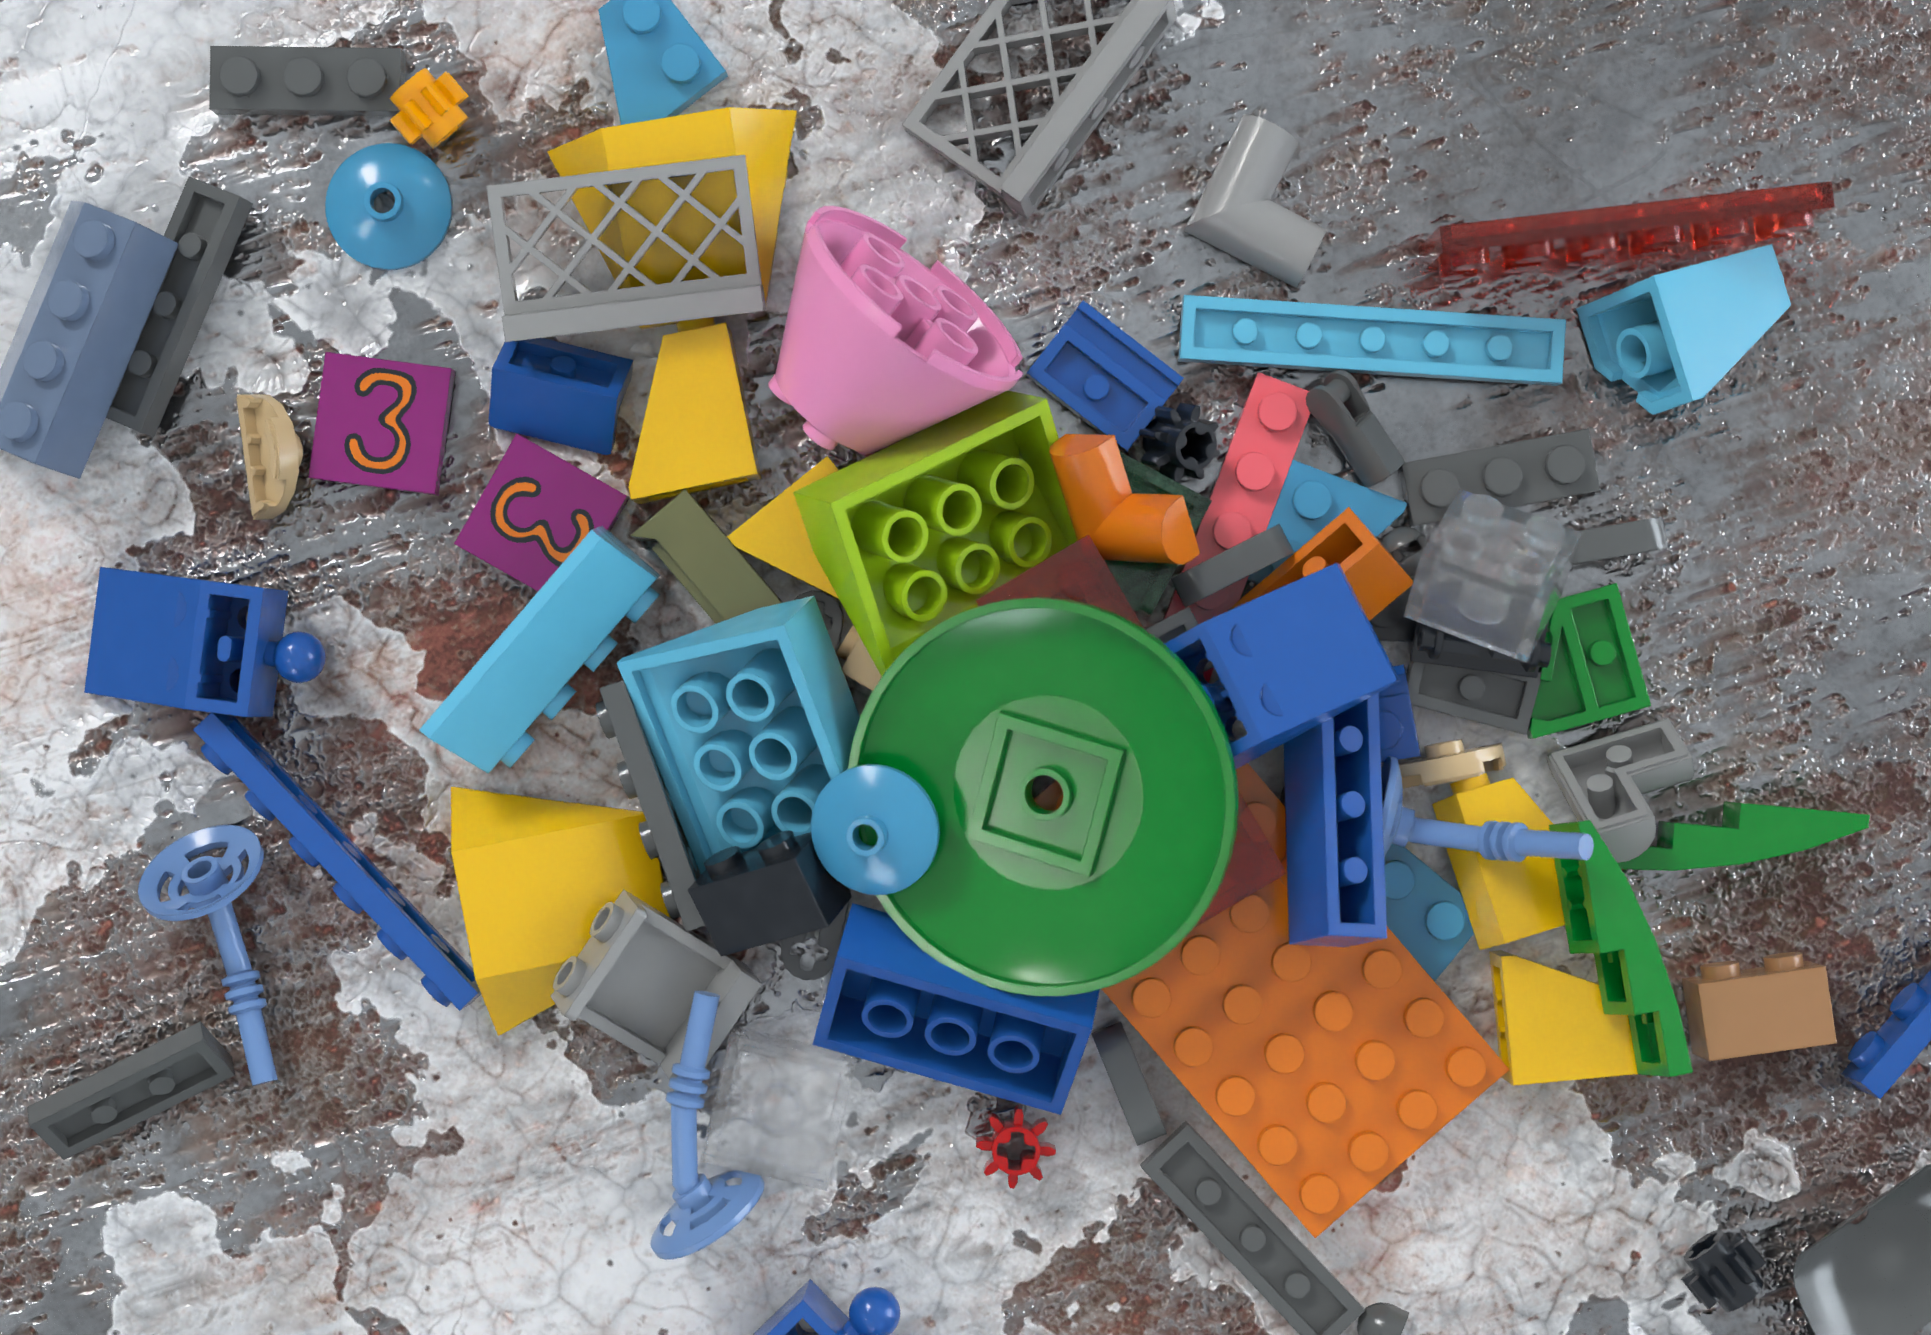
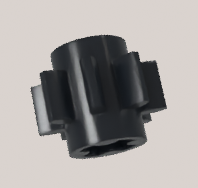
M1180 403L1176 410L1157 406L1155 408L1156 418L1146 428L1139 431V434L1143 437V448L1145 454L1140 459L1141 462L1157 467L1160 466L1159 479L1179 483L1183 475L1200 480L1203 479V468L1214 457L1220 455V451L1217 450V439L1214 433L1219 427L1218 423L1199 420L1200 406Z
M1722 1230L1713 1231L1694 1243L1684 1256V1261L1692 1271L1682 1277L1681 1280L1700 1304L1703 1303L1707 1309L1712 1308L1718 1302L1726 1312L1737 1310L1750 1302L1763 1287L1764 1282L1755 1271L1766 1264V1261L1748 1238L1744 1239L1740 1233H1736L1729 1240Z

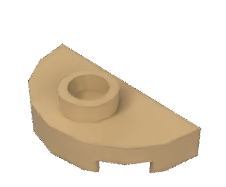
M264 394L237 395L236 399L252 516L254 520L274 519L286 510L294 496L299 466L303 458L302 443L299 436L295 433L293 423L284 406L275 398Z
M1462 739L1424 746L1426 758L1399 763L1403 789L1419 785L1426 787L1477 777L1485 772L1503 770L1504 766H1506L1502 743L1464 750Z

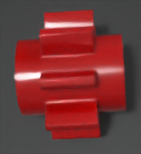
M1019 1104L1014 1109L1013 1118L1004 1121L998 1115L991 1112L988 1116L990 1125L994 1129L992 1137L981 1136L976 1138L977 1148L992 1151L993 1157L983 1167L985 1175H991L998 1169L1008 1174L1009 1187L1012 1189L1018 1183V1175L1030 1172L1033 1178L1039 1181L1043 1179L1041 1168L1038 1165L1040 1155L1048 1157L1056 1155L1055 1145L1049 1142H1039L1038 1136L1048 1126L1046 1118L1037 1119L1033 1124L1024 1120L1022 1105ZM1012 1132L1023 1133L1025 1144L1033 1146L1032 1149L1022 1150L1020 1160L1008 1159L1007 1149L998 1146L999 1143H1008Z

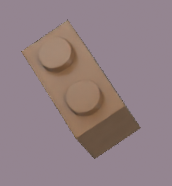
M1801 952L1767 955L1763 957L1764 967L1740 970L1739 961H1723L1701 965V976L1682 978L1692 1054L1707 1061H1715L1837 1043L1826 966L1804 961L1803 953Z

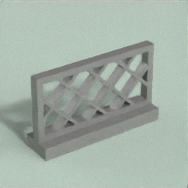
M994 0L902 123V126L906 132L1005 200L1008 207L1028 220L1177 19L1174 0H1131L1120 15L1095 20L1091 0H1083L1086 21L1050 28L1046 0H1038L1042 29L1006 36L1003 18L1014 4L1036 0ZM997 27L998 38L988 39ZM1108 31L1098 44L1096 33ZM1089 34L1091 55L1085 63L1079 67L1056 70L1052 41ZM1044 43L1049 72L1013 79L1008 49ZM1000 51L1004 80L969 87L966 67L974 56ZM959 78L960 89L950 90ZM1071 81L1060 95L1059 83ZM1051 85L1054 105L1045 117L1019 122L1015 91ZM1007 93L1011 123L975 130L971 99ZM963 102L967 131L940 136L924 125L937 106ZM1033 132L1025 144L1022 145L1021 134ZM1013 136L1016 156L999 177L980 164L977 142ZM969 144L970 156L956 146Z
M746 155L486 186L504 316L501 317L505 342L766 310ZM734 170L737 198L724 215L719 218L692 197L691 194L707 173ZM695 175L685 189H682L670 179L672 177ZM659 179L679 195L657 226L627 204V201L643 181ZM630 183L620 197L605 186ZM595 187L615 203L593 233L562 211L580 188ZM566 190L556 204H553L541 194ZM530 195L550 211L528 241L507 225L503 198ZM686 201L716 224L693 255L663 232ZM621 209L651 231V234L629 262L599 240ZM738 209L742 235L727 224ZM557 217L587 239L565 270L535 247ZM721 230H724L743 245L746 274L720 277L699 260ZM509 237L522 247L513 261ZM657 238H660L688 260L671 283L656 284L635 268ZM593 246H596L624 268L606 291L592 292L572 276V273ZM531 254L559 277L543 298L518 301L514 273L527 256ZM694 266L709 277L683 281ZM630 274L645 285L619 289ZM566 282L581 293L556 296Z

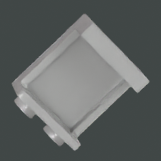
M623 889L615 903L608 902L597 913L590 928L591 938L578 957L571 956L559 969L553 982L554 992L551 998L563 1016L572 1021L580 1018L660 1065L670 1079L677 1077L671 1070L673 1064L680 1063L694 991H707L720 995L706 1061L707 1065L762 983L745 963L730 954L720 956L714 944L693 931L686 932L683 925Z

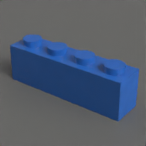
M1377 693L1284 743L1289 945L1350 947L1387 939L1379 695Z

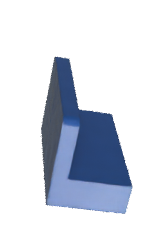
M546 338L504 342L492 367L489 425L493 428L603 455H610L615 445L618 410L632 378L633 360Z

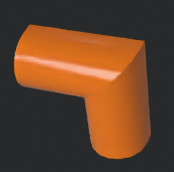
M1065 434L1050 446L1051 460L1083 559L1184 565L1200 554L1183 495L1132 493L1115 435Z

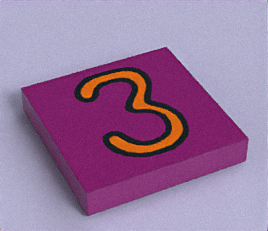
M325 352L308 478L439 496L455 370L446 367Z
M516 433L454 544L534 590L539 591L592 529L603 526L608 531L612 530L630 497Z

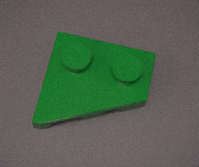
M1617 583L1551 600L1547 614L1550 618L1545 642L1551 643V659L1547 668L1539 667L1538 672H1541V682L1527 731L1528 739L1538 738L1650 707L1649 695Z

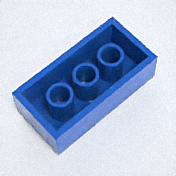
M852 903L812 1045L1061 1115L1093 1028L1100 989L1068 996H1031L987 987L936 961L920 949L899 928L888 913Z

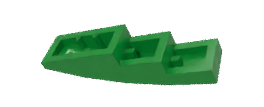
M1724 801L1722 826L1659 821L1657 846L1650 845L1640 856L1626 862H1619L1618 865L1621 869L1665 871L1740 865L1804 851L1869 828L1870 815Z
M1591 820L1549 825V831L1587 833L1593 839V853L1588 860L1554 858L1570 954H1594L1603 1013L1628 1015L1638 1075L1673 1077L1693 1073L1674 991L1656 939L1626 876Z

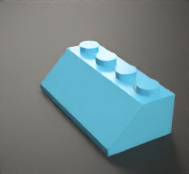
M603 526L592 529L419 731L432 741L486 773H489L500 761L511 768L535 740L526 732L541 713L552 720L577 692L568 682L583 664L594 672L616 647L618 642L609 634L626 616L633 623H636L659 597L660 594L651 586L659 578L660 574Z

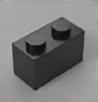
M790 830L767 838L755 849L741 852L738 846H734L717 852L704 862L706 870L688 889L720 956L827 928L852 898L848 887L837 881L821 863L813 845L811 832L795 837Z

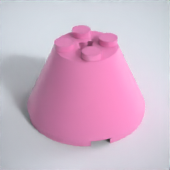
M823 206L818 208L806 224L777 369L768 385L780 400L793 406L807 420L803 424V430L816 444L827 450H834L839 443L868 457L881 449L1010 390L1023 375L1022 371L1018 369L1016 372L1015 369L1023 357L1015 340L1000 319L951 270L938 260L931 269L927 268L901 249L907 241L906 237L864 214L839 206Z

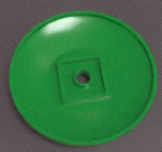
M1048 597L1008 599L961 612L939 623L920 636L897 657L872 691L860 716L852 741L848 769L865 764H880L896 768L908 774L924 788L931 798L937 812L940 827L937 853L924 875L901 891L876 896L894 922L920 949L936 961L987 987L1031 996H1068L1092 992L1129 979L1158 962L1187 936L1209 908L1223 882L1233 852L1239 807L1237 774L1225 728L1213 702L1183 661L1159 639L1118 614L1091 604ZM1037 776H1050L1061 785L1063 801L1058 810H1045L1034 801L1032 785ZM867 824L860 825L858 831L860 839L867 845H876L878 836L875 829Z

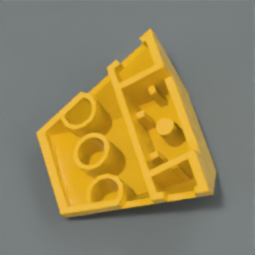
M727 107L601 128L547 151L560 177L746 155L765 303L767 305L778 236V222L783 191L787 180V166L792 135L795 130L797 117L796 110ZM734 170L707 173L691 194L692 197L719 218L724 215L737 198ZM695 175L672 177L670 179L682 189H685ZM659 179L647 180L640 184L627 201V204L657 226L679 195ZM630 183L605 186L620 197ZM595 187L580 188L572 197L587 229L591 233L594 232L615 204ZM686 201L663 232L693 255L716 224ZM621 209L599 240L629 262L651 234V231ZM738 209L727 224L742 235ZM721 230L699 260L720 277L746 274L743 245L724 230ZM657 238L635 268L656 284L671 283L688 260L660 238ZM599 250L615 280L624 268ZM694 266L683 281L709 277ZM630 274L619 289L645 285ZM681 321L644 325L639 327L641 330L673 325Z
M451 787V854L475 980L498 1036L555 1005L551 995L554 992L553 982L556 974L571 956L578 957L591 938L590 928L597 913L608 902L615 903L623 889L670 917L660 888V884L664 882L660 858L651 860L641 839L639 823L646 821L643 811Z

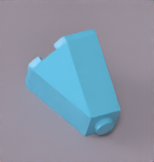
M1770 244L1651 276L1578 307L1576 310L1594 368L1611 382L1622 379L1638 392L1636 402L1649 413L1655 415L1704 398L1791 306V302L1773 245Z

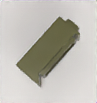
M686 489L630 535L636 540L658 543L652 550L715 624L758 608L783 603Z

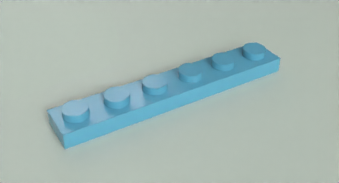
M1184 295L1181 308L1178 362L1317 371L1340 369L1348 373L1558 386L1563 380L1566 319Z

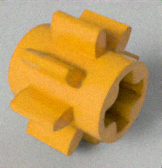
M423 68L407 80L389 98L400 110L389 121L409 144L413 145L423 137L434 149L469 119L458 106L469 96L450 73L444 72L436 80L427 68Z

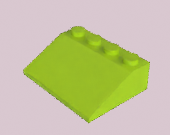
M1007 390L793 492L813 552L881 677L897 657L915 640L939 623L961 612L988 603L1014 598H1050L1070 585H1077L1099 574L1095 560L1082 558L1051 460L1050 446L1059 438L1047 398Z

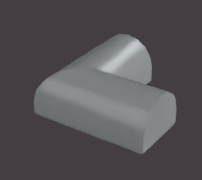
M1245 114L1241 117L1184 231L1296 288L1316 254L1327 229L1270 201L1299 143L1292 134L1266 119Z
M1669 718L1547 754L1548 767L1577 821L1591 820L1617 863L1626 862L1640 856L1649 848L1655 838V816L1642 794L1692 780L1694 775L1693 757Z

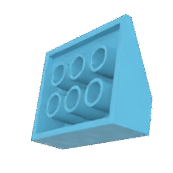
M815 596L758 608L628 655L617 662L700 874L706 870L704 862L712 855L726 848L738 846L741 852L757 848L767 838L783 831L790 830L795 837L811 832L812 812L819 794L833 778L848 770L852 741L860 719Z

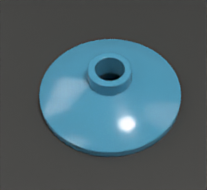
M381 143L355 152L339 166L327 189L325 212L327 223L334 239L350 257L372 268L398 270L420 263L440 246L451 224L453 202L445 176L429 157L406 145ZM382 192H391L395 197L393 208L386 213L376 212L374 200L377 195Z
M865 764L840 773L819 794L811 817L812 841L821 863L837 881L861 893L886 895L909 887L929 869L937 853L940 827L937 812L931 798L924 788L911 776L890 766ZM867 824L875 829L878 836L876 845H867L860 839L858 833L860 825Z

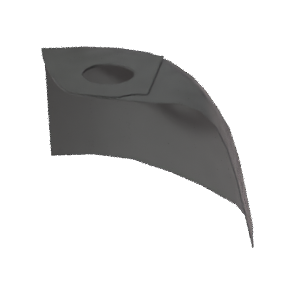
M1931 1164L1925 1165L1857 1210L1798 1255L1793 1267V1284L1801 1308L1814 1335H1913L1931 1322ZM1867 1211V1215L1862 1221L1857 1224L1850 1223Z

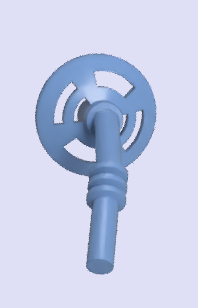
M1388 756L1381 768L1384 858L1392 844L1405 847L1407 842L1480 852L1484 859L1521 862L1527 856L1588 860L1592 856L1593 839L1587 833L1528 830V827L1520 822L1487 821L1482 826L1417 818L1415 817V810L1403 807L1402 775L1398 759Z
M218 825L190 833L161 851L142 874L138 886V896L145 910L150 915L161 920L183 921L208 914L227 975L221 980L222 986L230 987V990L224 994L225 1000L233 1001V1005L228 1007V1013L236 1015L252 1086L278 1080L262 1013V1008L267 1006V1001L265 998H259L258 996L264 991L262 984L255 983L261 977L260 971L252 970L231 901L242 894L257 877L263 864L264 851L258 837L249 829L236 825ZM227 848L223 857L203 856L191 862L188 861V859L205 851ZM248 855L249 864L244 875V867L241 862ZM233 871L232 878L229 881L227 876ZM172 877L168 886L170 900L161 902V889L167 878ZM185 885L190 893L181 896L182 889Z
M694 991L680 1063L672 1065L671 1071L677 1077L670 1078L669 1087L674 1089V1091L667 1092L666 1101L671 1104L672 1186L675 1189L672 1197L675 1203L657 1225L650 1241L651 1248L656 1256L665 1260L677 1259L695 1253L724 1236L754 1208L763 1193L765 1185L764 1179L759 1172L752 1168L724 1172L709 1179L703 1173L698 1174L697 1109L703 1108L705 1100L699 1095L707 1093L708 1085L703 1083L702 1080L710 1079L711 1071L706 1069L705 1066L720 995L707 991ZM732 1178L742 1179L741 1185L728 1186L725 1181ZM673 1221L676 1226L672 1236H665V1227Z

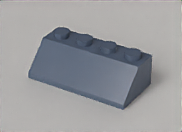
M82 201L70 202L0 369L1 450L36 465L78 479L81 478L179 243L135 221Z

